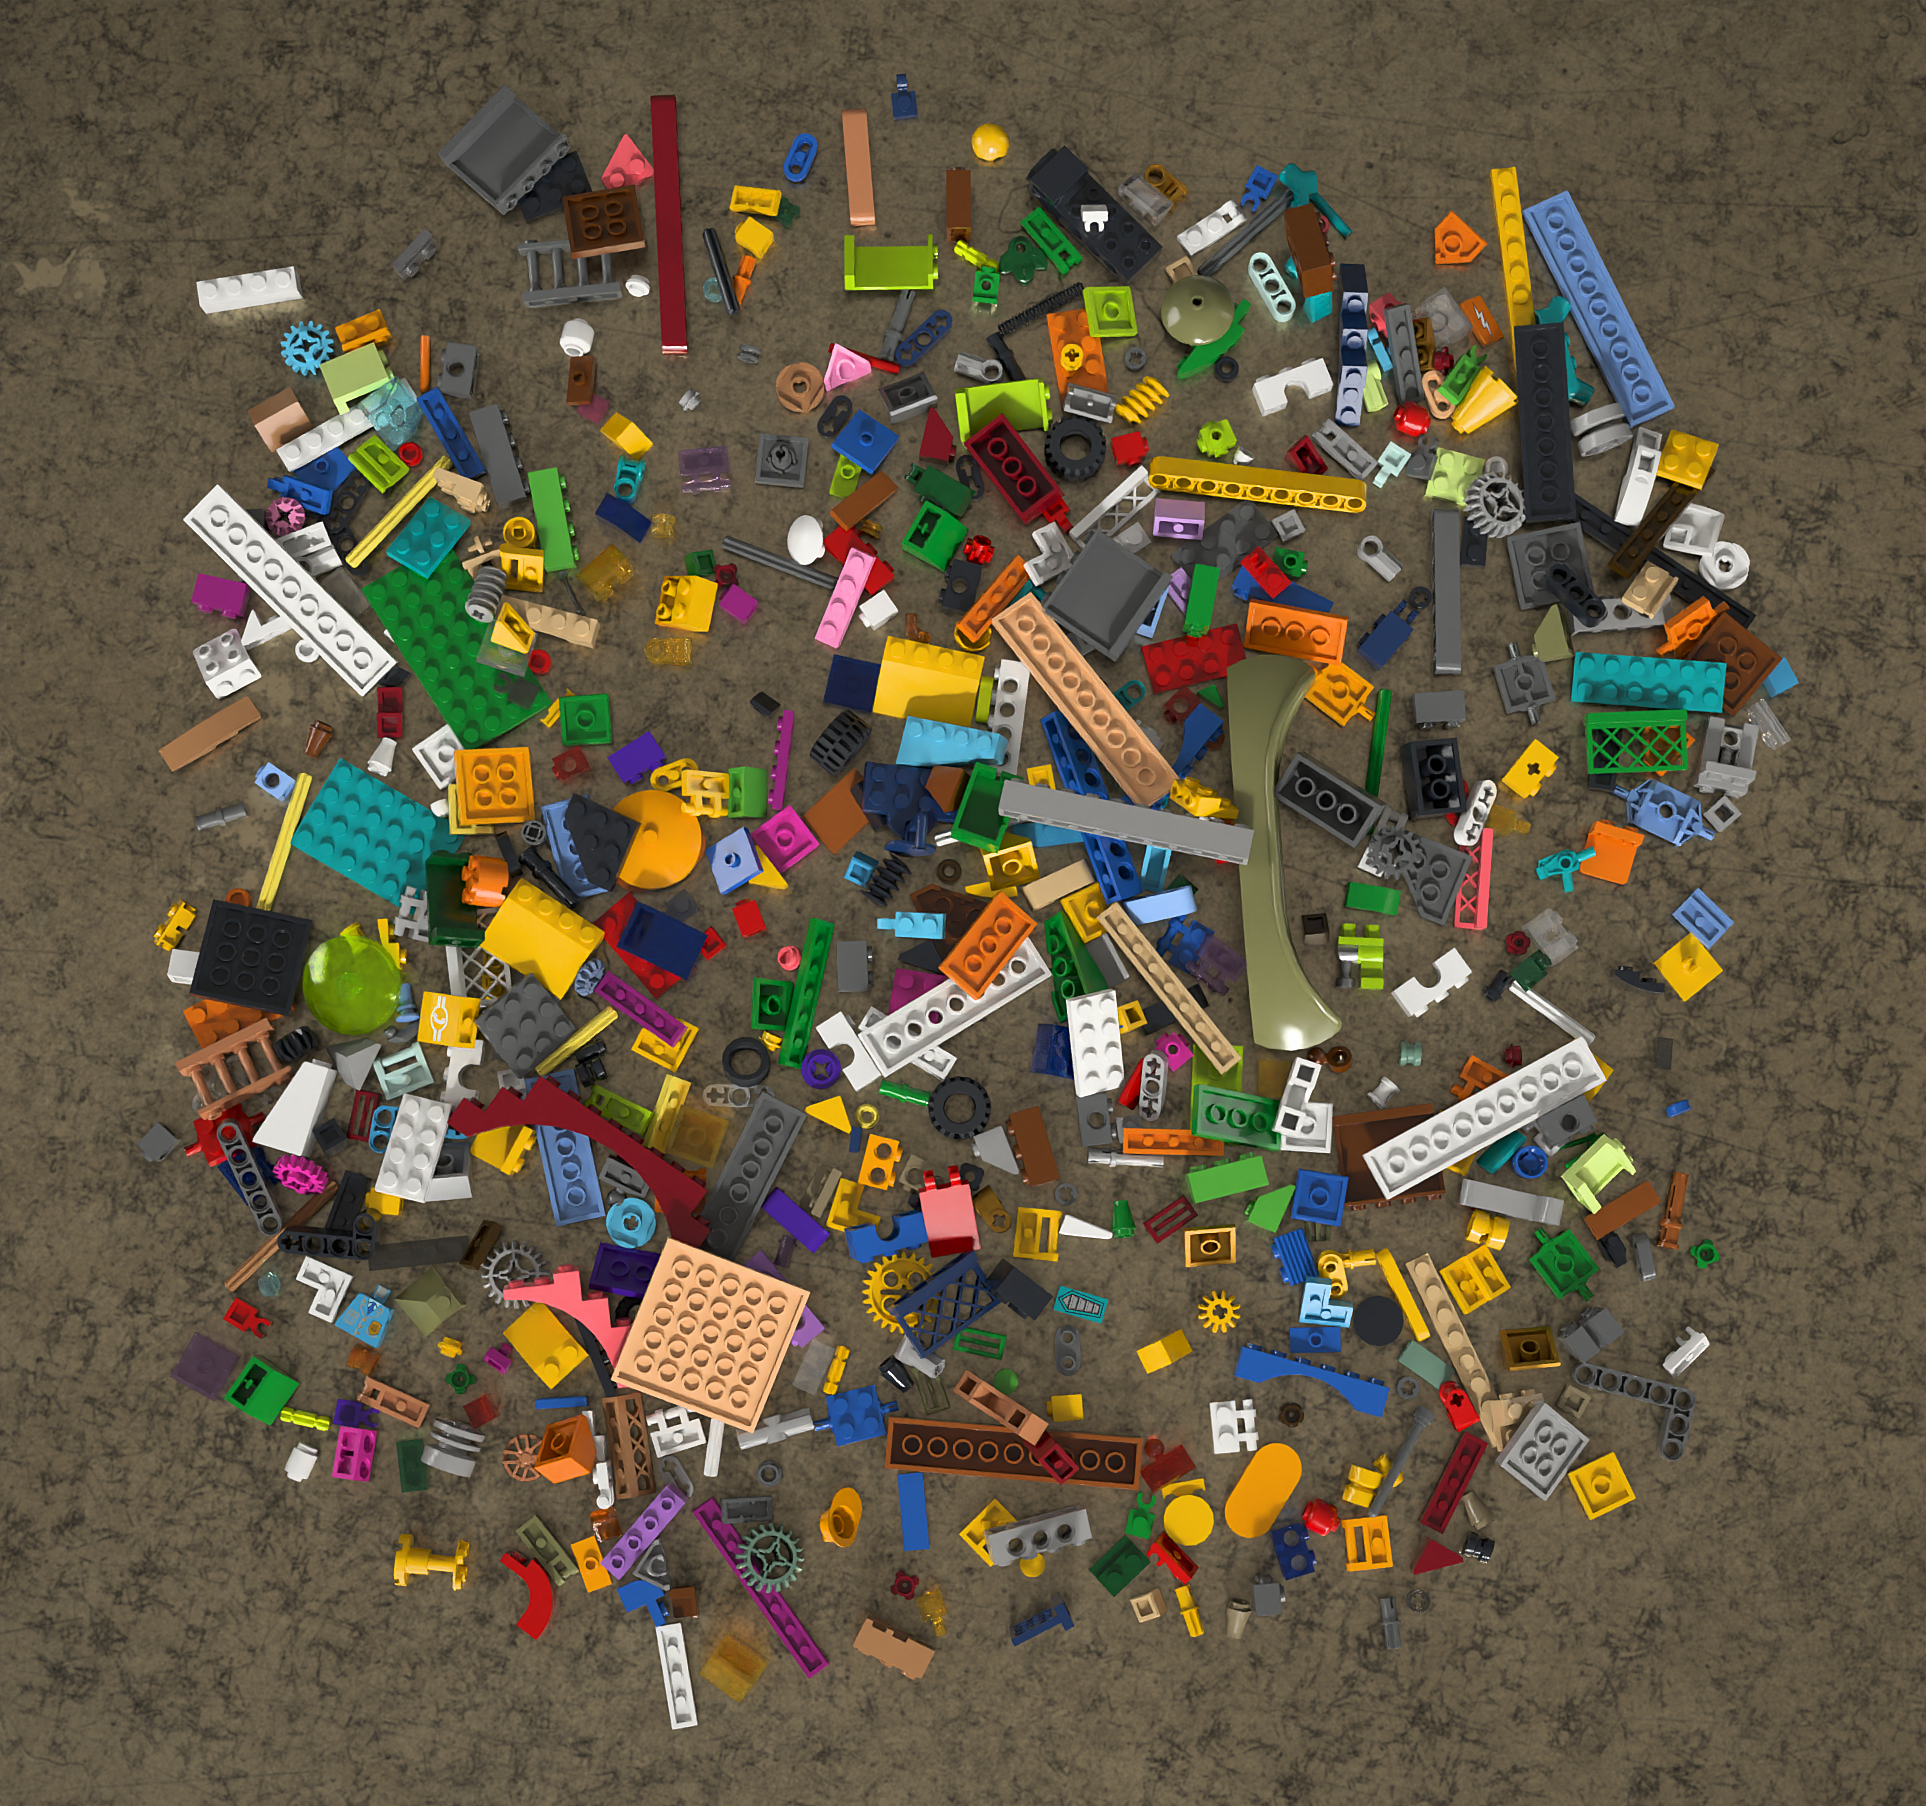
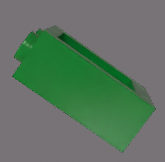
M1195 564L1182 630L1186 631L1189 636L1202 637V634L1207 635L1220 572L1218 567Z

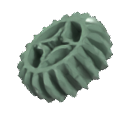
M774 1523L768 1525V1531L764 1524H760L759 1533L755 1528H751L749 1531L752 1538L748 1535H743L742 1537L747 1545L738 1544L737 1546L744 1553L735 1555L736 1559H743V1563L736 1565V1568H745L746 1570L740 1577L742 1579L748 1575L751 1577L747 1582L748 1586L753 1585L756 1581V1591H760L763 1585H765L766 1593L771 1592L772 1585L776 1592L781 1591L780 1583L785 1588L790 1587V1582L787 1578L796 1581L798 1577L793 1571L802 1572V1567L796 1565V1562H804V1557H797V1553L802 1552L803 1547L795 1548L794 1544L799 1542V1538L790 1540L789 1537L793 1531L788 1530L784 1535L782 1534L784 1526L779 1525L777 1531H775ZM773 1537L766 1550L753 1547L760 1538ZM780 1541L787 1548L789 1561L782 1557L779 1552ZM772 1551L774 1554L772 1557H775L776 1561L768 1564L764 1555ZM750 1555L759 1560L761 1565L760 1574H757L753 1569ZM774 1566L786 1568L784 1574L779 1578L766 1579Z

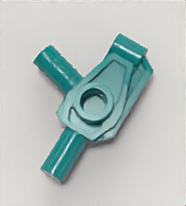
M1593 846L1577 853L1565 849L1539 860L1538 867L1535 870L1540 880L1551 875L1562 874L1564 892L1574 891L1572 872L1579 869V862L1596 856Z

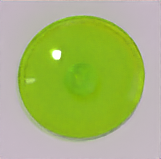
M343 935L326 941L312 953L303 973V994L309 1010L322 1025L336 1033L359 1035L375 1030L392 1016L399 1002L401 979L398 967L389 952L378 942L368 937Z

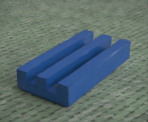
M589 1396L545 1397L535 1400L536 1409L584 1407L589 1405Z

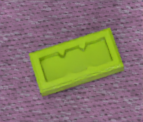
M840 454L829 494L846 499L856 491L862 468L842 454Z

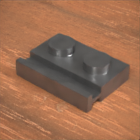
M424 228L392 263L396 273L404 281L408 277L414 276L419 270V265L422 261L429 259L435 253L437 243L432 234Z

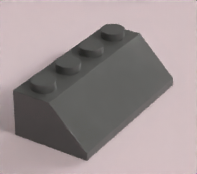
M1305 751L1296 753L1274 790V795L1277 799L1354 848L1358 846L1370 831L1387 804Z

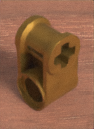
M1152 164L1146 169L1143 177L1144 187L1164 207L1173 211L1175 204L1181 197L1188 195V188L1160 164ZM1157 174L1160 176L1161 181L1153 182L1149 179V175Z
M987 1185L971 1197L973 1207L994 1232L1004 1233L1011 1226V1218L992 1188ZM997 1215L1001 1218L1006 1217L1004 1220L1005 1226L1002 1228L999 1225L996 1227L993 1225L996 1222L994 1217Z

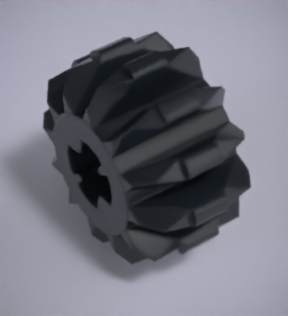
M301 1026L275 1042L273 1047L278 1058L284 1064H290L313 1051L319 1043L309 1026Z

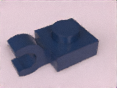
M906 73L896 74L898 93H891L894 120L917 118L915 91L908 92Z

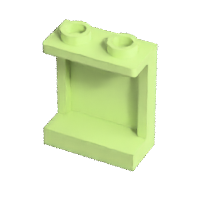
M374 342L319 365L332 399L341 415L350 411L346 403L349 400L383 386H387L390 393L395 391L392 382L396 381L390 367L385 368L388 360L383 349L378 351Z
M1605 1134L1561 1176L1576 1199L1593 1214L1601 1208L1595 1196L1622 1169H1626L1632 1175L1636 1172L1631 1164L1633 1159L1623 1151L1625 1149L1624 1145L1616 1138L1611 1140Z

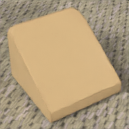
M1159 1588L1152 1589L1130 1599L1139 1623L1159 1617L1167 1612V1607Z

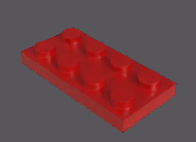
M1237 623L1210 629L1207 635L1202 634V637L1186 635L1141 647L1153 695L1226 678L1228 667L1246 659Z
M630 892L592 923L605 932L604 939L656 1000L695 968Z

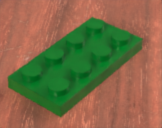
M1202 1084L1194 1085L1191 1135L1269 1151L1281 1150V1133L1272 1131V1127L1281 1101Z

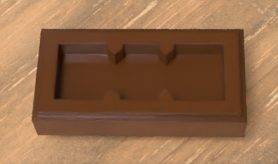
M593 355L570 358L566 403L569 406L592 404L597 360Z

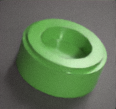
M1010 1369L999 1370L993 1378L994 1387L1003 1394L1014 1392L1018 1386L1016 1373Z

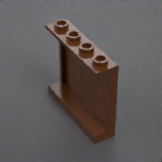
M1433 1103L1332 1117L1341 1176L1348 1177L1345 1207L1350 1206L1351 1211L1366 1209L1365 1204L1375 1203L1376 1208L1391 1206L1392 1200L1400 1199L1401 1204L1415 1203L1416 1197L1426 1196V1201L1441 1199V1194L1446 1193L1442 1170L1386 1200L1362 1156L1434 1116Z

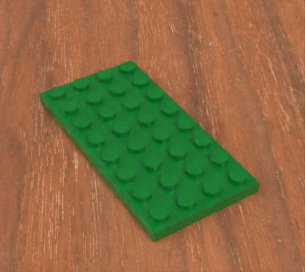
M451 549L428 579L401 565L361 588V591L463 750L479 749L552 705V702L520 652L491 641L497 621L495 619L496 615L494 614L493 621L485 623L472 618L466 612L465 603L468 600L474 581L466 569L464 570L461 561L453 549Z

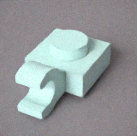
M1390 442L1377 461L1378 465L1382 468L1375 477L1373 484L1381 488L1390 473L1397 477L1411 454Z

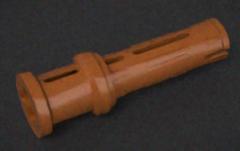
M1673 1172L1665 1218H1662L1660 1222L1662 1226L1660 1241H1657L1656 1246L1679 1250L1677 1241L1679 1230L1683 1228L1680 1220L1689 1178L1687 1174Z

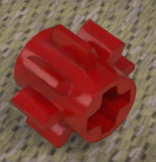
M976 535L973 539H967L963 554L967 555L966 559L968 562L983 565L984 561L990 563L995 547L991 546L989 538L983 535Z

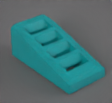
M1332 291L1305 299L1303 310L1310 322L1314 323L1331 314Z

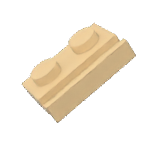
M1647 561L1623 595L1621 602L1642 614L1649 615V618L1653 619L1677 584L1679 578L1670 576L1667 571Z

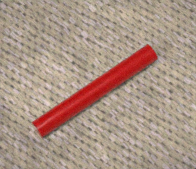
M834 343L830 344L828 352L833 353ZM844 347L869 361L873 367L898 374L901 365Z

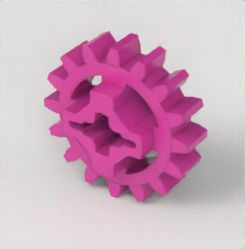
M286 1154L283 1157H278L272 1170L275 1173L274 1177L281 1179L280 1184H283L288 1189H294L299 1194L309 1195L311 1192L317 1195L318 1192L322 1193L329 1179L326 1177L327 1172L321 1171V1166H318L312 1160L308 1161L303 1156H295L294 1154L291 1157Z

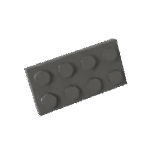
M1244 500L1203 530L1202 540L1191 539L1172 553L1170 557L1179 568L1182 567L1190 579H1192L1195 564L1220 568L1219 582L1241 565L1240 562L1258 546L1263 549L1277 539L1279 535L1252 500Z

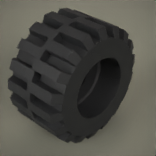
M1077 414L1071 415L1069 419L1066 416L1062 417L1059 423L1056 421L1052 429H1049L1044 447L1046 463L1051 466V471L1054 474L1057 472L1059 478L1064 479V477L1069 478L1068 481L1072 482L1077 478L1079 481H1083L1086 476L1090 478L1094 475L1095 471L1098 472L1101 464L1104 462L1107 447L1106 437L1102 434V428L1100 426L1097 427L1093 419L1088 421L1086 416L1077 418ZM1069 437H1080L1088 443L1090 452L1080 460H1072L1062 453L1061 443Z
M850 709L841 712L823 731L813 745L809 757L832 776L839 774L867 742L871 735L872 727Z
M955 1076L945 1079L936 1086L930 1096L928 1104L930 1120L935 1129L948 1138L954 1140L969 1139L979 1134L987 1125L991 1114L990 1097L979 1082L969 1077ZM956 1093L966 1094L974 1102V1114L964 1123L951 1121L945 1113L947 1099Z

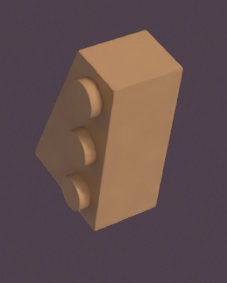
M870 1613L865 1617L852 1645L861 1653L878 1658L879 1662L890 1668L895 1666L901 1669L903 1675L913 1680L915 1677L922 1678L935 1653L934 1647Z

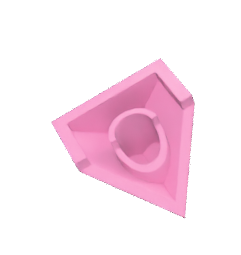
M835 343L824 379L826 391L828 392L871 373L869 361Z

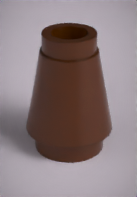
M315 719L314 723L310 724L303 753L317 758L318 754H320L332 737L333 727Z

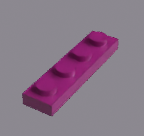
M784 710L783 716L778 717L777 731H781L780 741H775L774 755H778L777 765L772 766L771 780H775L774 790H769L768 804H772L773 811L778 812L784 808L795 713L790 710Z
M609 971L594 990L598 995L673 1048L688 1029L687 1026Z

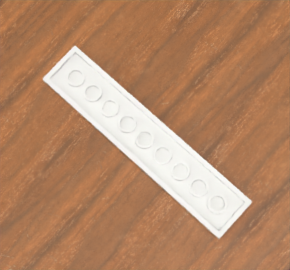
M217 484L183 519L362 697L398 662L220 484Z
M1583 1036L1362 1156L1386 1200L1607 1080Z

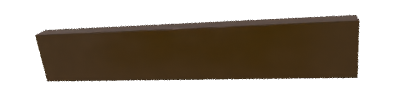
M1710 467L1702 489L1715 475L1716 470ZM1675 481L1608 562V567L1629 579L1702 489Z

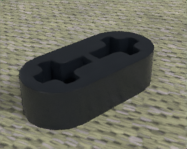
M844 395L835 397L819 419L817 430L823 439L831 440L835 438L851 416L853 405L848 397ZM845 402L847 411L842 410L836 416L835 414L838 411L836 404L842 405ZM834 419L835 421L832 424L834 431L829 430L825 433L823 424L828 425Z
M963 455L956 462L958 479L960 483L969 488V481L972 480L975 488L980 487L977 495L973 496L970 501L977 502L984 495V484L978 462L971 455ZM964 461L974 465L971 467V476H967L965 469H960Z
M507 831L496 834V841L505 859L504 861L508 864L511 878L523 875Z

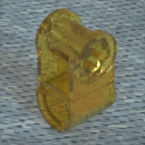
M685 637L651 639L645 645L646 658L652 664L691 665L692 639ZM655 646H659L660 651H663L659 652L657 657L653 655V652H650L654 650Z

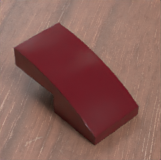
M403 686L377 687L378 738L403 737Z

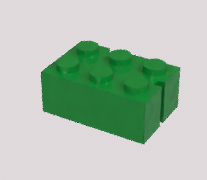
M976 762L954 821L950 838L998 854L1011 818L999 815L998 808L1004 781H1011V778L1022 780L1024 778L1002 771L999 782L995 780L997 775L996 768Z

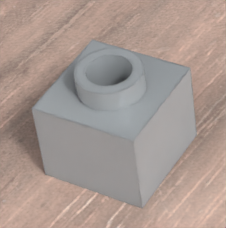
M1724 795L1707 809L1703 816L1718 832H1721L1742 813ZM1717 811H1721L1723 813V819H1720L1716 815Z

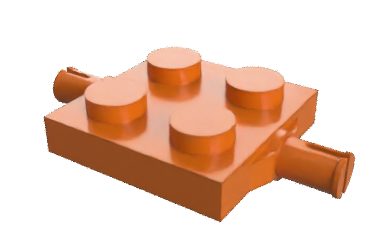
M1702 596L1664 624L1668 636L1667 642L1656 649V653L1663 658V656L1673 650L1674 656L1677 659L1684 660L1717 621L1718 617L1723 612L1730 610L1728 604L1723 601L1712 609L1710 601Z

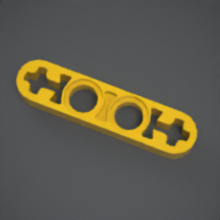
M1384 1248L1376 1252V1258L1415 1338L1420 1342L1430 1337L1428 1328L1388 1248Z

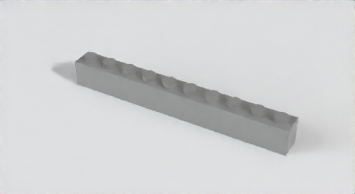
M1018 778L1004 781L998 808L999 815L1243 865L1248 863L1254 830L1249 829V826L1244 824H1234V826L1224 824V821L1219 819L1202 820L1199 819V816H1194L1190 813L1182 816L1174 814L1175 812L1170 809L1152 810L1145 804L1136 803L1135 806L1125 804V801L1111 798L1110 801L1100 799V796L1092 793H1086L1083 796L1075 794L1074 790L1061 788L1059 791L1050 789L1049 785L1036 783L1035 786L1026 784V781Z

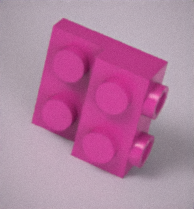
M896 968L888 1016L945 981V976ZM937 1011L929 1012L928 1018L930 1022L938 1024L939 1013Z

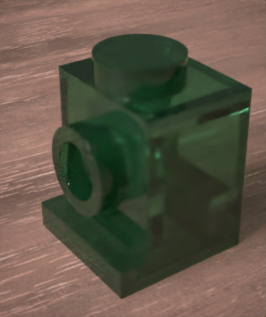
M1538 949L1510 974L1522 989L1527 992L1548 975L1545 970L1552 965L1549 956Z

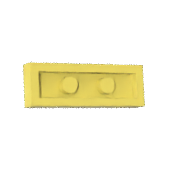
M668 1074L666 1075L653 1112L654 1115L649 1123L642 1145L648 1148L653 1146L662 1153H667L691 1082Z

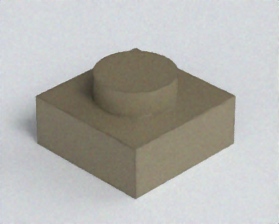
M1567 1384L1556 1407L1580 1419L1591 1396Z

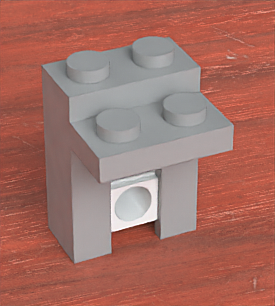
M1708 717L1704 723L1693 787L1700 788L1699 792L1705 794H1714V792L1724 793L1730 799H1739V796L1742 797L1747 794L1749 783L1753 782L1756 776V770L1751 769L1759 726L1744 723L1743 726L1726 724L1723 718ZM1725 734H1730L1734 738L1732 746L1725 743ZM1721 749V750H1722V753L1720 754V755H1721V758H1719V759H1720V763H1717V761H1718V756H1719V750ZM1733 752H1734L1733 762H1732V766H1731V765H1730V763H1731L1730 760H1731V758H1732L1731 755H1733Z

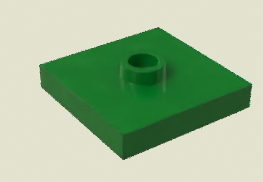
M608 693L559 697L563 747L613 743Z

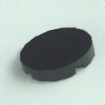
M1367 1297L1354 1311V1330L1360 1339L1367 1344L1375 1346L1388 1345L1398 1338L1403 1328L1404 1319L1402 1311L1397 1303L1388 1297Z

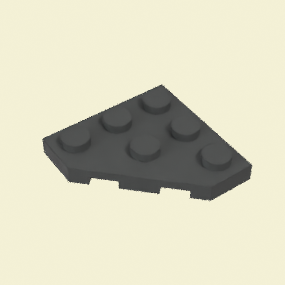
M1405 830L1404 834L1407 835L1410 831ZM1413 833L1411 839H1419L1420 841L1415 847L1422 849L1421 853L1416 854V857L1420 858L1421 862L1413 863L1416 870L1414 872L1407 870L1409 876L1405 880L1420 916L1445 926L1473 857ZM1404 841L1403 844L1406 850L1410 852L1408 844ZM1395 847V849H1394V854H1395V856H1396V857H1397V856H1400V854H1398V853L1396 852L1397 848ZM1399 862L1400 868L1405 867L1407 863Z

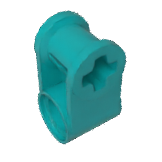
M625 455L620 456L614 492L621 504L631 505L637 500L640 484L645 472V459L637 461L627 459ZM624 487L632 489V492L627 496L620 494V490Z

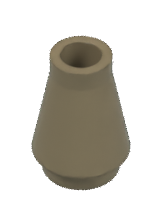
M1474 1490L1461 1497L1471 1526L1474 1525L1476 1530L1495 1521L1492 1517L1494 1513L1476 1495Z
M1232 1598L1230 1603L1226 1605V1635L1239 1639L1242 1636L1252 1610L1249 1608L1250 1602Z

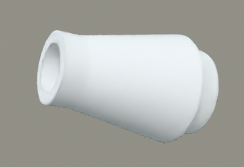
M383 738L368 761V770L380 776H387V773L391 772L397 743L389 738Z

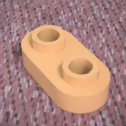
M1431 370L1422 378L1424 396L1431 413L1436 418L1446 419L1452 415L1456 405L1454 406L1437 391L1445 376L1439 371ZM1434 381L1437 387L1431 388L1429 382ZM1438 404H1444L1446 410H1440Z

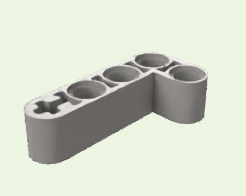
M1463 1179L1458 1204L1537 1223L1560 1226L1564 1200L1537 1196Z

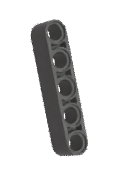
M232 1118L224 1119L217 1129V1138L260 1231L267 1236L276 1235L282 1227V1214L240 1123ZM232 1126L236 1130V1134L233 1137H227L223 1134L222 1128ZM235 1149H243L247 1156L242 1160L234 1158L232 1152ZM248 1171L256 1174L257 1180L251 1183L244 1180L243 1174ZM258 1194L266 1196L267 1203L264 1205L256 1204L253 1199L254 1196ZM267 1217H273L277 1220L278 1224L270 1228L264 1224V1220Z

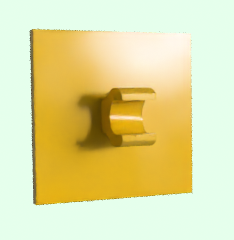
M1691 933L1653 962L1684 1002L1723 971L1699 940Z

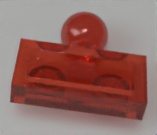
M1152 1438L1146 1442L1144 1446L1146 1455L1154 1458L1156 1461L1141 1469L1140 1474L1153 1494L1196 1468L1182 1444L1164 1455L1165 1448L1161 1440Z

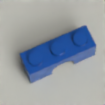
M914 1209L892 1215V1233L883 1239L878 1237L875 1225L869 1222L844 1228L850 1257L857 1261L859 1260L860 1263L873 1261L876 1255L892 1256L898 1253V1249L907 1248V1250H913L922 1247L921 1243L928 1241L922 1212Z

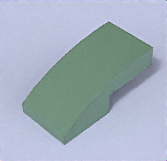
M1410 1339L1397 1358L1400 1363L1438 1390L1444 1382L1449 1381L1456 1371L1412 1339Z

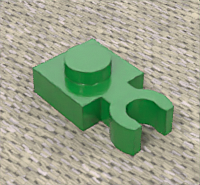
M1139 1491L1136 1497L1139 1505L1138 1509L1130 1507L1124 1533L1149 1539L1155 1519V1514L1150 1513L1149 1509L1155 1505L1156 1496L1152 1495L1149 1503H1143V1492Z

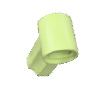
M1375 360L1367 362L1366 384L1363 390V400L1368 412L1377 411L1389 404L1380 382L1381 374L1378 364Z

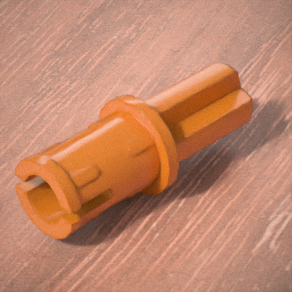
M748 255L742 257L737 273L732 277L739 305L742 304L747 286L751 285L750 277L756 264V259Z

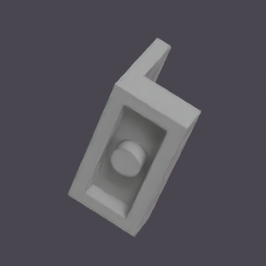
M1107 933L1102 934L1101 937L1085 945L1104 976L1108 989L1129 978Z

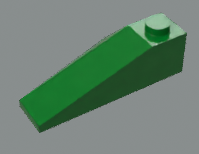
M1059 911L1046 920L1044 925L1047 952L1051 954L1052 968H1049L1052 973L1050 977H1053L1054 991H1051V997L1059 1022L1063 1023L1068 1021L1066 999L1106 990L1108 986L1104 976L1065 912Z

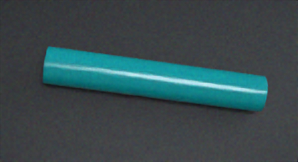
M1319 193L1309 197L1345 238L1352 234L1353 231Z

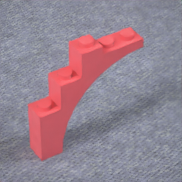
M573 1264L559 1265L558 1269H554V1280H549V1277H538L534 1279V1282L524 1283V1280H512L508 1282L509 1285L504 1286V1300H529L545 1303L561 1309L581 1321L599 1340L606 1350L613 1368H615L633 1321H631L630 1317L616 1319V1323H612L608 1293L603 1294L602 1291L598 1290L588 1292L587 1296H583L580 1266L574 1267ZM617 1383L618 1388L628 1387L623 1384Z

